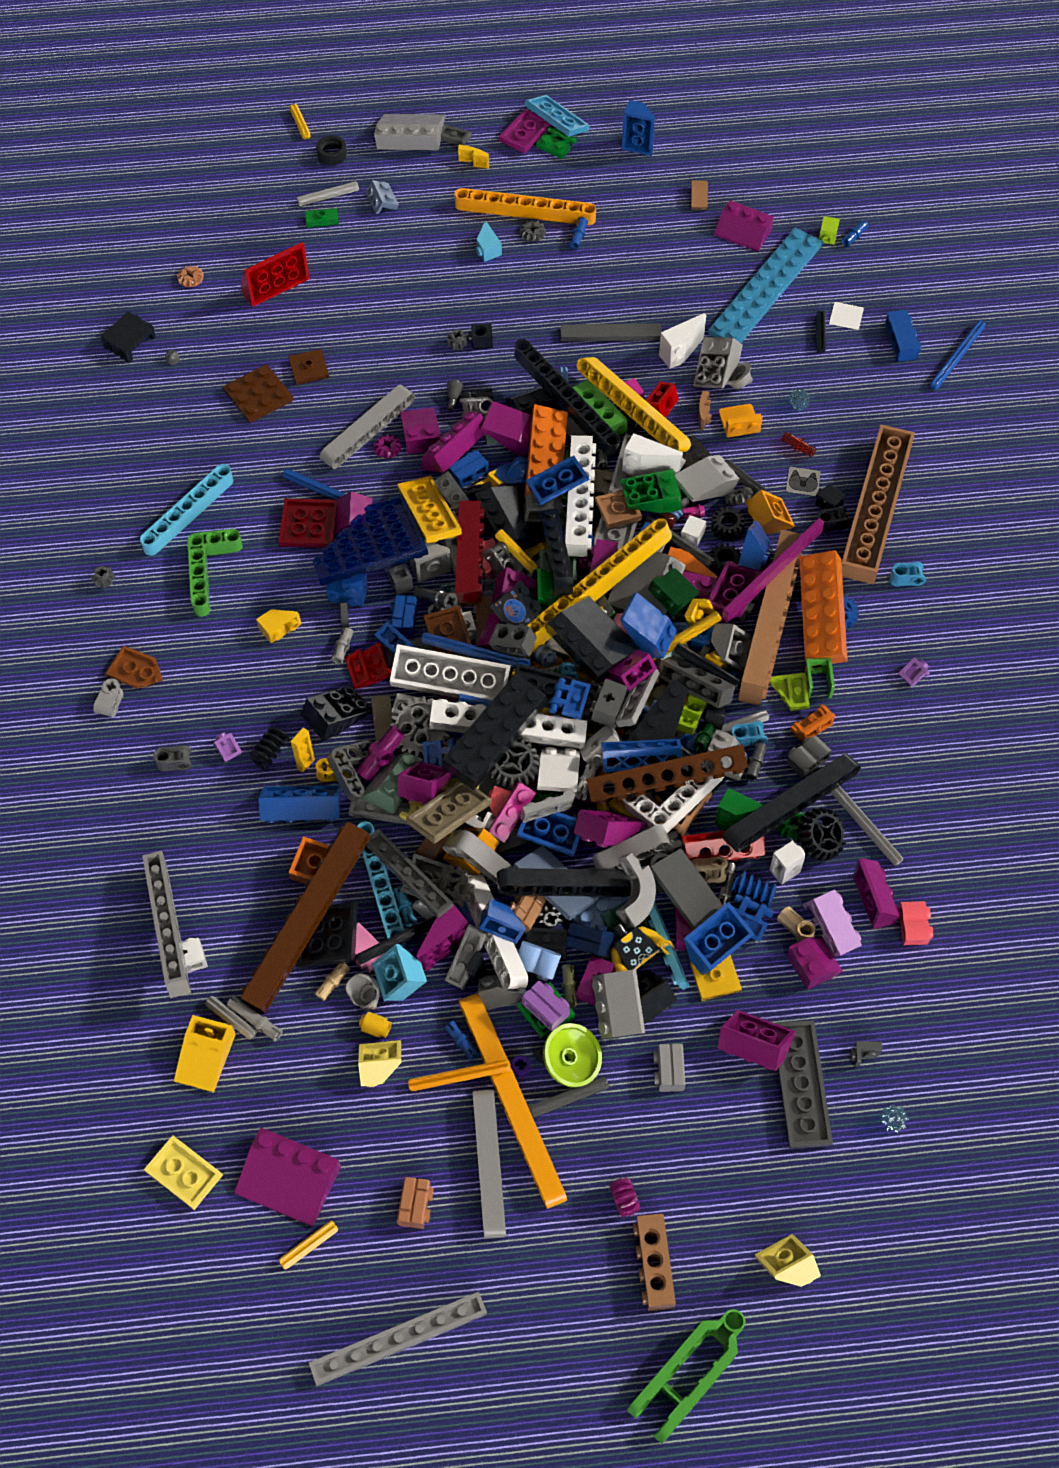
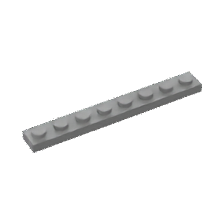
M476 1292L309 1362L316 1386L487 1315L480 1293Z

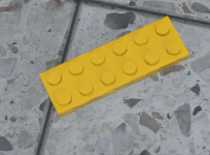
M431 475L397 484L398 491L426 543H435L438 540L454 538L462 534L460 525Z

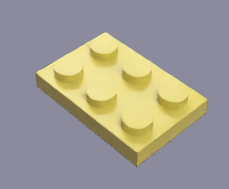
M173 1135L144 1169L147 1174L193 1210L197 1208L223 1176L220 1171Z

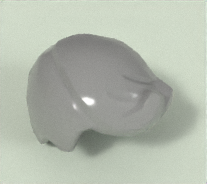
M362 973L352 976L346 983L345 990L353 1004L360 1006L365 1011L370 1009L376 1010L380 998V988L376 979Z

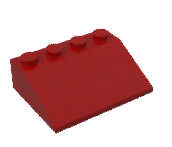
M301 242L244 270L241 279L242 293L252 307L310 279L304 243Z

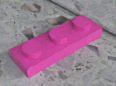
M518 782L487 831L505 843L520 819L522 807L531 802L536 792Z

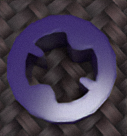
M524 1055L516 1056L511 1064L513 1073L520 1077L527 1075L530 1071V1060ZM518 1062H523V1065H527V1067L519 1070V1067L515 1065H518Z

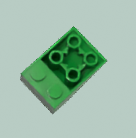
M673 469L620 479L628 509L657 513L682 510L681 494Z

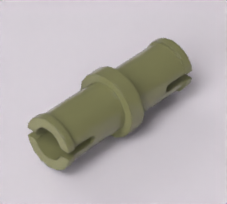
M566 964L561 967L563 975L561 989L564 990V999L568 1002L569 1007L577 1006L576 989L578 988L575 981V966L571 965L570 968V964Z

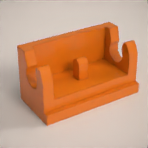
M824 704L820 705L817 711L800 722L793 723L790 727V730L801 742L807 737L811 738L833 725L835 714Z

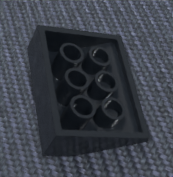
M526 485L490 487L475 493L476 501H481V508H484V521L496 543L499 541L495 538V535L501 529L522 550L543 542L540 523L524 521Z
M590 596L561 611L547 622V633L595 683L602 682L610 675L609 671L634 651L640 650Z

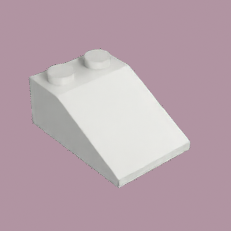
M705 313L661 332L659 356L669 369L684 363L703 340L706 322Z
M633 433L625 447L622 471L629 475L640 476L673 469L674 474L680 472L683 453Z
M555 747L542 749L537 790L563 792L572 790L577 792L580 751H576L573 748L557 750Z

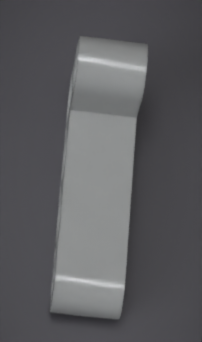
M657 825L597 853L592 857V861L596 869L623 870L617 861L622 855L632 853L640 862L657 853L670 855L675 850L663 826Z
M453 830L442 846L443 850L455 857H463L497 886L496 873L503 868H513L512 865L483 841L466 830Z

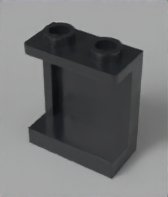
M127 312L101 336V340L105 349L130 363L134 359L132 351L147 337L154 339L156 335L151 323L145 322L139 316Z

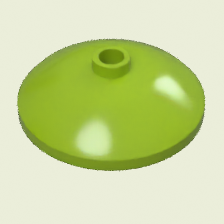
M568 1023L558 1026L547 1036L543 1047V1059L553 1079L564 1086L575 1088L587 1085L595 1079L601 1068L602 1052L599 1042L592 1032L579 1024ZM565 1055L568 1056V1061L565 1060Z

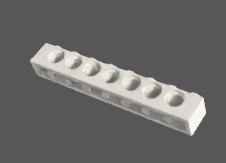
M571 436L570 457L573 455L576 457L590 480L568 491L565 537L568 556L587 557L588 549H591L592 538H588V535H592V524H589V521H593V510H590V508H593L594 497H590V494H594V483H591V480L595 481V470H592V467H595V456H592V454H596V443H593V436Z
M445 699L433 700L429 729L465 733L487 706L483 704L468 705L465 702L452 703ZM539 712L530 723L532 727L526 728L517 739V741L524 739L525 742L583 749L586 739L587 721L564 718L561 715L548 716ZM453 713L455 717L450 718L446 714ZM471 715L475 719L467 720L465 716ZM549 726L552 730L546 731L542 727ZM567 728L570 730V733H564L561 729Z

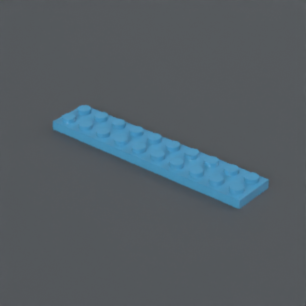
M794 228L710 327L708 334L713 337L734 338L742 343L822 247L823 241Z

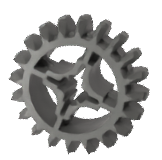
M524 739L520 742L516 740L503 755L505 756V761L502 762V765L498 766L497 763L489 772L497 785L502 782L503 788L510 785L512 790L518 782L528 786L529 781L533 782L535 776L539 773L540 762L538 761L540 757L537 754V750L532 748L530 743L525 745ZM529 761L528 768L522 771V766L525 765V762Z

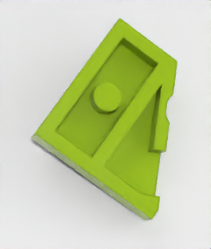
M806 673L771 677L770 684L790 711L810 709Z

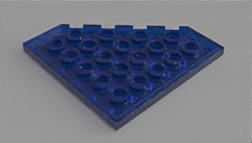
M403 495L368 504L364 508L366 510L365 514L362 516L358 514L351 521V526L348 529L344 528L337 535V540L334 543L330 542L322 550L323 554L320 557L316 556L312 560L320 585L331 584L338 580L349 579L355 575L366 574L376 569H384L393 564H401L407 560L428 555L426 544Z

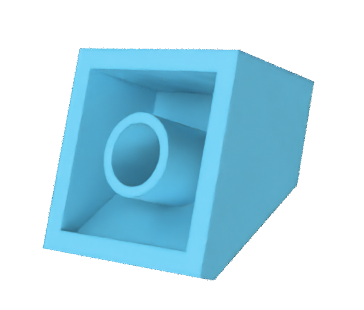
M395 944L372 963L384 1001H403L427 982L421 962L399 944Z

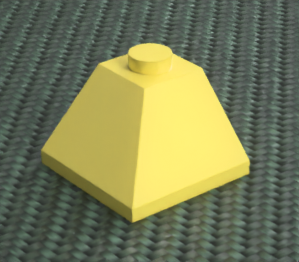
M401 1040L359 1044L358 1064L361 1086L375 1087L378 1084H383L401 1064Z
M793 1234L755 1254L756 1259L776 1280L802 1287L821 1276L813 1254Z

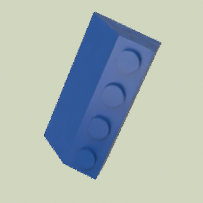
M340 785L264 786L259 796L260 821L274 823L277 820H285L288 823L296 822L297 820H305V822H315L316 820L334 822L336 819H339L341 814L342 788Z

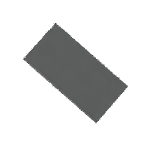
M682 849L650 866L653 876L692 930H695L723 907Z

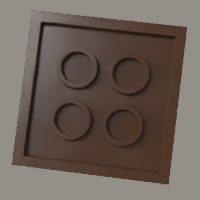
M267 364L223 386L224 392L249 424L294 401L293 395Z

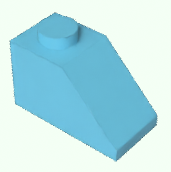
M487 222L483 224L477 238V247L475 248L477 255L481 256L484 262L502 255V243Z

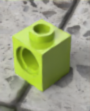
M823 217L819 236L823 243L835 245L840 219Z

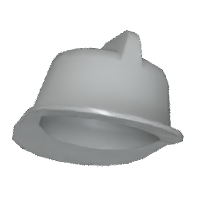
M749 362L737 364L726 385L729 384L734 389H741L752 383L751 364Z

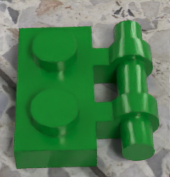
M549 127L547 132L551 135L544 133L536 142V147L563 159L571 150L569 143L575 145L577 139L572 136L568 137L557 128Z

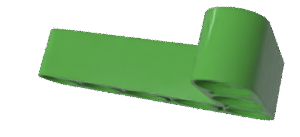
M236 529L191 534L188 537L190 597L194 613L199 617H204L210 612L207 556L240 551L243 544L240 533Z

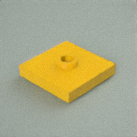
M731 955L705 975H702L690 961L701 1001L742 991Z

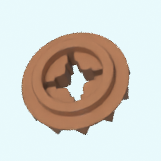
M191 265L187 268L184 266L183 270H179L177 275L178 282L185 287L197 286L204 278L202 269H199L197 266L192 267Z

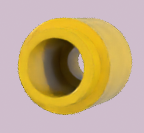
M367 1012L366 1015L363 1014L359 1022L362 1032L378 1038H386L392 1025L388 1018L372 1012Z

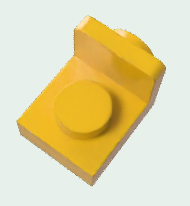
M692 599L684 616L689 625L692 626L702 620L704 614H711L715 609L708 599Z

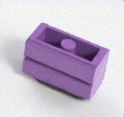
M538 981L522 996V1004L550 1031H553L569 1016V1004L564 998H558L554 995V990L549 984H543Z

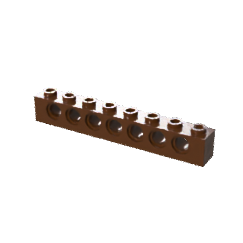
M741 744L592 777L586 780L591 802L596 801V805L608 803V798L615 797L617 801L626 799L627 794L635 793V796L647 794L646 790L653 788L655 792L666 790L667 785L674 784V788L685 786V781L693 780L694 783L705 781V777L713 776V779L725 777L724 773L732 771L733 775L744 773V768H748L744 746ZM724 756L731 759V765L728 768H724L720 764V760ZM703 761H709L712 764V769L709 772L701 770V763ZM684 765L692 767L693 772L688 777L683 776L681 773V768ZM665 769L673 772V778L670 781L662 779L661 774ZM648 773L653 776L654 781L651 785L643 784L642 777L644 774ZM626 778H631L634 781V787L630 790L623 787L622 783ZM607 782H611L615 786V790L611 794H607L603 790V786Z

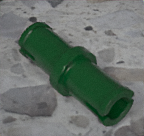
M706 724L703 730L698 733L697 740L693 745L696 752H704L707 745L711 743L712 736L716 731L712 724Z

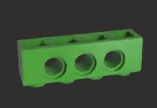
M589 380L573 387L618 436L628 432L627 418Z

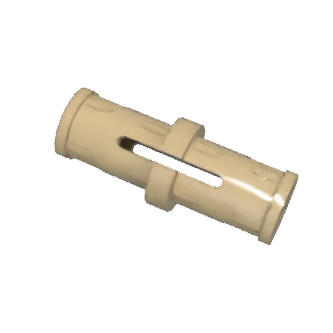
M339 963L330 975H326L325 981L314 992L315 995L325 1001L334 988H338L339 982L350 971V967L345 963Z

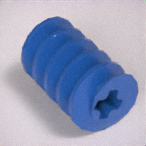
M744 870L741 875L737 876L731 892L733 893L738 889L739 895H742L744 892L745 896L751 897L753 895L752 901L757 902L760 899V905L768 902L767 908H769L776 893V884L769 888V881L766 880L762 885L761 877L753 881L754 874L747 878L746 871Z

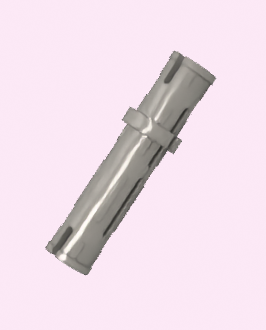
M233 996L228 1001L227 1007L256 1027V1031L259 1033L263 1032L274 1042L277 1041V1038L281 1037L283 1030L269 1022V1018L261 1016L236 996Z

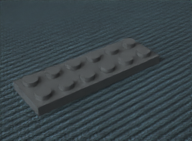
M814 1020L775 1023L796 1031L785 1060L778 1068L789 1149L832 1146L833 1140Z

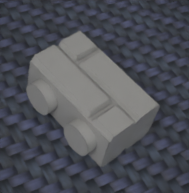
M659 1044L657 1051L653 1052V1064L658 1065V1072H654L655 1085H659L660 1092L684 1091L686 1085L683 1044Z

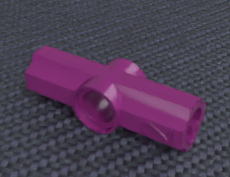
M392 725L381 740L375 741L370 745L368 749L369 755L356 769L357 773L365 780L370 781L381 766L391 762L394 756L393 751L405 738V734Z

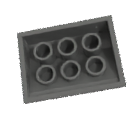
M656 551L612 587L607 600L614 611L623 613L633 593L637 592L666 615L667 609L648 591L649 585L656 576L661 578L672 568H676L683 574L686 565L670 555Z

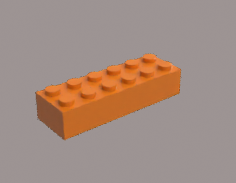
M836 550L799 556L805 660L831 658L832 664L848 662L841 558Z

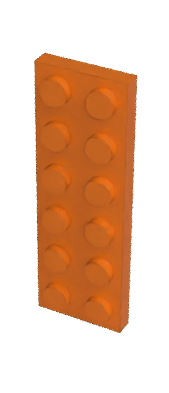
M534 404L532 408L526 480L564 461L568 412ZM527 482L525 486V497L526 495H531Z

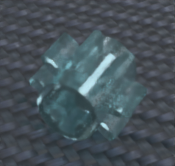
M797 389L795 392H791L789 404H792V409L802 411L805 407L808 408L811 396L807 395L806 390Z
M891 1104L887 1109L883 1108L885 1116H881V1123L885 1124L887 1131L892 1130L897 1133L902 1128H906L904 1121H908V1115L904 1113L902 1106L897 1107Z

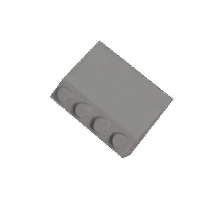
M384 114L376 124L374 133L377 149L439 150L445 115Z

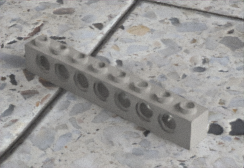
M162 851L142 855L167 991L170 998L189 994L191 989L167 863Z

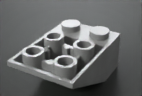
M704 337L693 387L724 388L739 363L743 345L734 338Z

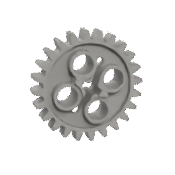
M423 696L422 701L415 697L414 703L408 700V706L401 704L402 711L395 710L398 713V717L392 716L395 723H391L390 726L397 727L403 733L406 728L412 727L411 732L405 734V738L397 746L398 749L402 748V753L408 752L420 758L421 754L424 756L423 744H419L421 738L427 737L426 742L451 739L447 732L451 731L429 729V714H431L433 698H430L427 702L425 696ZM418 712H423L420 718H416Z

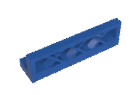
M680 739L601 742L603 772H619L651 765L645 761L649 756H656L659 759L655 763L666 761L665 759L669 755H677V759L682 758ZM630 757H636L639 760L635 765H629L626 762ZM607 758L619 760L615 766H607Z

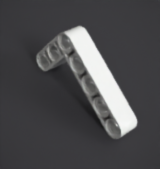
M706 761L701 766L703 772H709L712 769V764L709 761ZM713 776L705 777L704 784L701 785L694 783L693 780L686 781V785L679 787L660 807L645 795L635 796V793L627 794V798L623 799L624 806L636 819L646 822V827L651 828L661 825L668 833L724 777L713 779Z

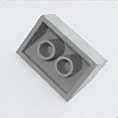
M636 969L592 976V987L595 993V1008L598 1014V1029L601 1039L645 1033Z

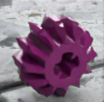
M620 1178L610 1183V1191L618 1212L622 1217L631 1216L640 1211V1204L629 1178Z

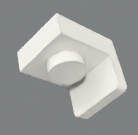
M487 812L483 822V818L475 815L466 821L465 824L473 828L488 830L494 820V815Z

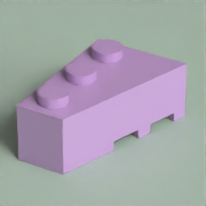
M835 889L802 905L805 909H810L815 917L812 919L813 923L820 925L823 932L822 938L833 956L838 957L862 946L860 942V934L857 930H854L851 924L852 918L850 914L845 911L842 905V897L839 893H836Z

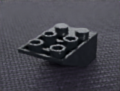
M349 685L307 698L301 711V716L320 739L325 740L337 736L372 713V709L357 691Z

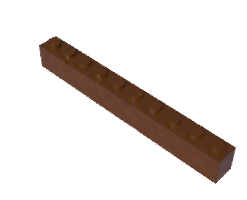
M348 821L345 826L342 825L340 827L336 841L329 845L327 856L317 865V872L314 877L308 880L306 884L307 889L304 894L297 898L295 909L286 916L284 921L286 924L282 930L276 933L274 937L275 942L272 947L265 951L263 962L254 969L251 982L247 983L242 989L241 999L264 1013L268 1011L371 838L367 831Z

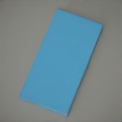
M547 95L525 101L524 106L568 137L589 131V124Z

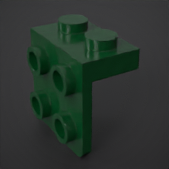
M672 568L661 578L656 576L652 579L648 591L673 616L699 594V591L676 568Z

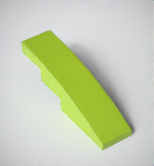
M689 694L688 701L683 707L677 730L692 735L708 708V703Z

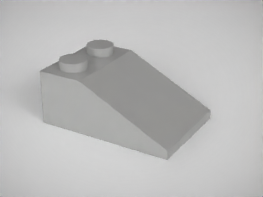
M720 455L706 457L675 474L677 484L692 502L728 495L732 493L740 479Z

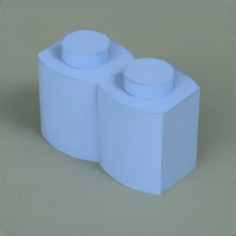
M522 941L518 954L527 974L533 972L537 974L536 978L543 981L553 980L561 954Z

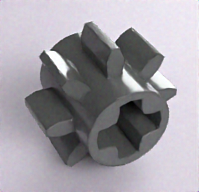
M453 330L451 334H448V346H452L453 350H462L464 346H467L468 336L463 334L462 330Z
M101 565L94 569L95 575H91V578L96 587L100 586L105 589L113 585L112 579H115V575L110 567L106 568Z
M544 904L539 913L541 917L538 918L539 923L544 922L545 928L549 926L556 928V924L562 922L561 917L558 916L561 913L553 905Z

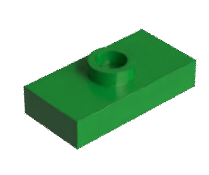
M337 208L305 211L307 228L339 225Z

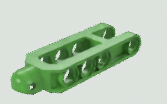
M735 1309L728 1310L719 1321H702L627 1409L636 1419L660 1391L677 1405L665 1423L653 1435L661 1444L672 1434L738 1354L736 1337L741 1333L746 1322L744 1315L740 1311ZM713 1336L724 1346V1353L713 1363L705 1376L697 1382L688 1396H685L683 1399L667 1383L706 1337Z

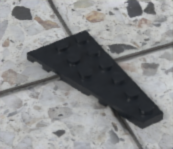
M672 679L627 741L674 739L689 689ZM649 756L645 761L649 764H654L659 759L656 756ZM630 757L626 760L629 765H635L639 761L636 757ZM614 758L609 766H615L619 760ZM647 773L642 777V782L645 785H651L654 781L651 774ZM631 778L623 780L622 784L626 787H634V781ZM654 788L646 790L647 794L645 796L652 802H655L657 792L654 791Z

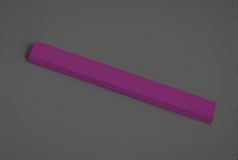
M820 518L817 519L723 609L722 620L728 623L822 533L824 521Z

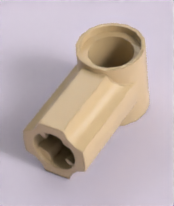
M790 906L785 907L778 915L777 921L796 937L797 942L806 938H814L815 925L811 921L804 920ZM801 931H808L810 934L804 935Z

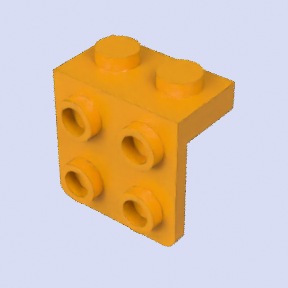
M752 404L719 409V416L727 438L761 431L762 416L761 414H755Z

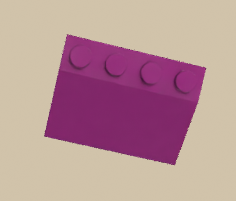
M260 1127L249 1150L234 1193L313 1227L341 1169V1165L336 1158Z

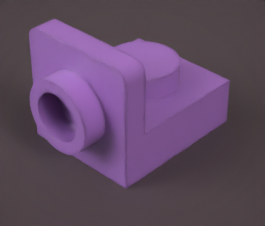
M914 657L898 674L914 687L925 675L928 676L930 672L927 669L929 666L922 659L918 661Z
M224 732L215 737L216 741L213 745L217 748L224 762L242 754L232 733L226 735Z

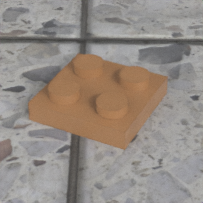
M623 490L595 497V503L607 529L637 522L642 519L639 510L628 509Z

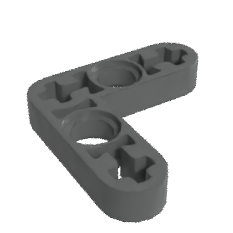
M362 741L333 749L327 756L334 775L345 796L350 801H358L364 795V787L352 764L364 761L369 755L368 749L373 743L372 741ZM349 751H353L356 754V758L350 756ZM342 771L347 772L350 778H345Z

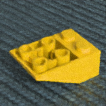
M192 1015L184 1036L174 1082L214 1093L236 1035L232 1025Z

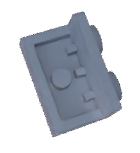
M372 180L366 190V195L375 214H379L382 208L396 210L399 204L389 183Z

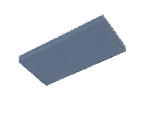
M544 846L539 847L516 862L513 867L568 869ZM543 896L568 921L598 900V897Z

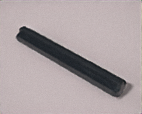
M681 643L675 646L674 652L699 668L735 685V689L740 686L741 680Z

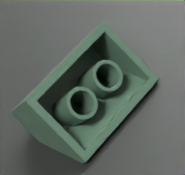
M408 752L393 756L391 762L383 766L371 781L360 799L395 813L405 800V798L398 796V774L419 761L423 762V759Z

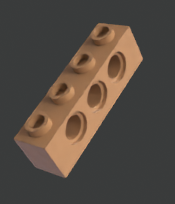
M664 1214L637 1216L636 1223L633 1224L634 1237H638L639 1246H636L637 1260L641 1259L642 1268L638 1269L639 1280L644 1282L645 1291H641L642 1303L647 1305L648 1311L674 1309L676 1302ZM651 1235L655 1237L657 1242L650 1245L645 1242L644 1238ZM656 1258L659 1261V1265L651 1267L647 1260ZM658 1280L662 1283L663 1287L660 1290H655L651 1287L650 1283Z

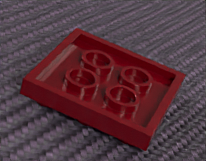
M284 498L278 540L279 546L333 548L337 500Z

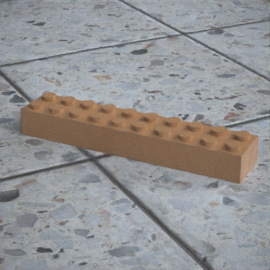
M880 425L841 563L842 577L874 585L915 432Z
M781 529L773 561L801 534ZM802 552L766 586L741 682L738 701L760 706L761 700H766L798 573L799 556H802Z

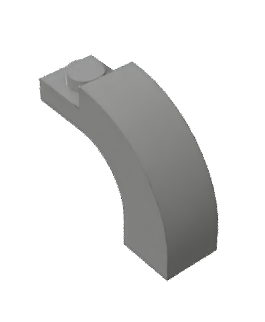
M629 853L617 859L631 883V894L628 901L615 911L626 928L636 927L649 915L656 896L655 880L649 865L641 867L638 858Z

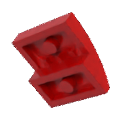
M380 642L365 651L358 649L345 657L355 689L373 685L391 676L392 671L383 644Z

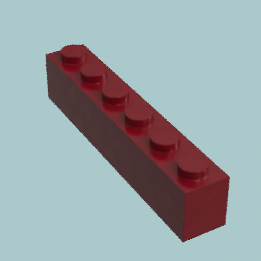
M459 501L458 524L461 527L462 534L457 535L455 595L458 598V602H478V595H482V584H479V579H482V568H479V564H483V553H480V549H483V538H480V534H484V523H481V519H484V508H481V501Z

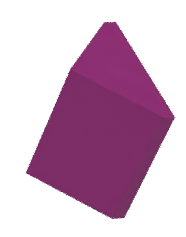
M352 491L338 498L335 532L371 533L373 499Z

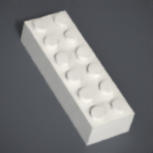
M397 644L390 685L458 699L459 694L493 700L508 683L511 665Z

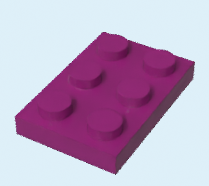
M525 109L499 136V141L525 154L551 127V124L537 114Z

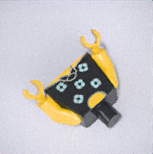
M619 922L612 928L618 937L612 942L613 948L611 949V963L615 964L614 969L616 972L637 969L661 949L664 954L668 955V951L665 950L666 946L670 945L674 948L671 941L665 940L656 931L643 926L632 927L627 930L623 923Z

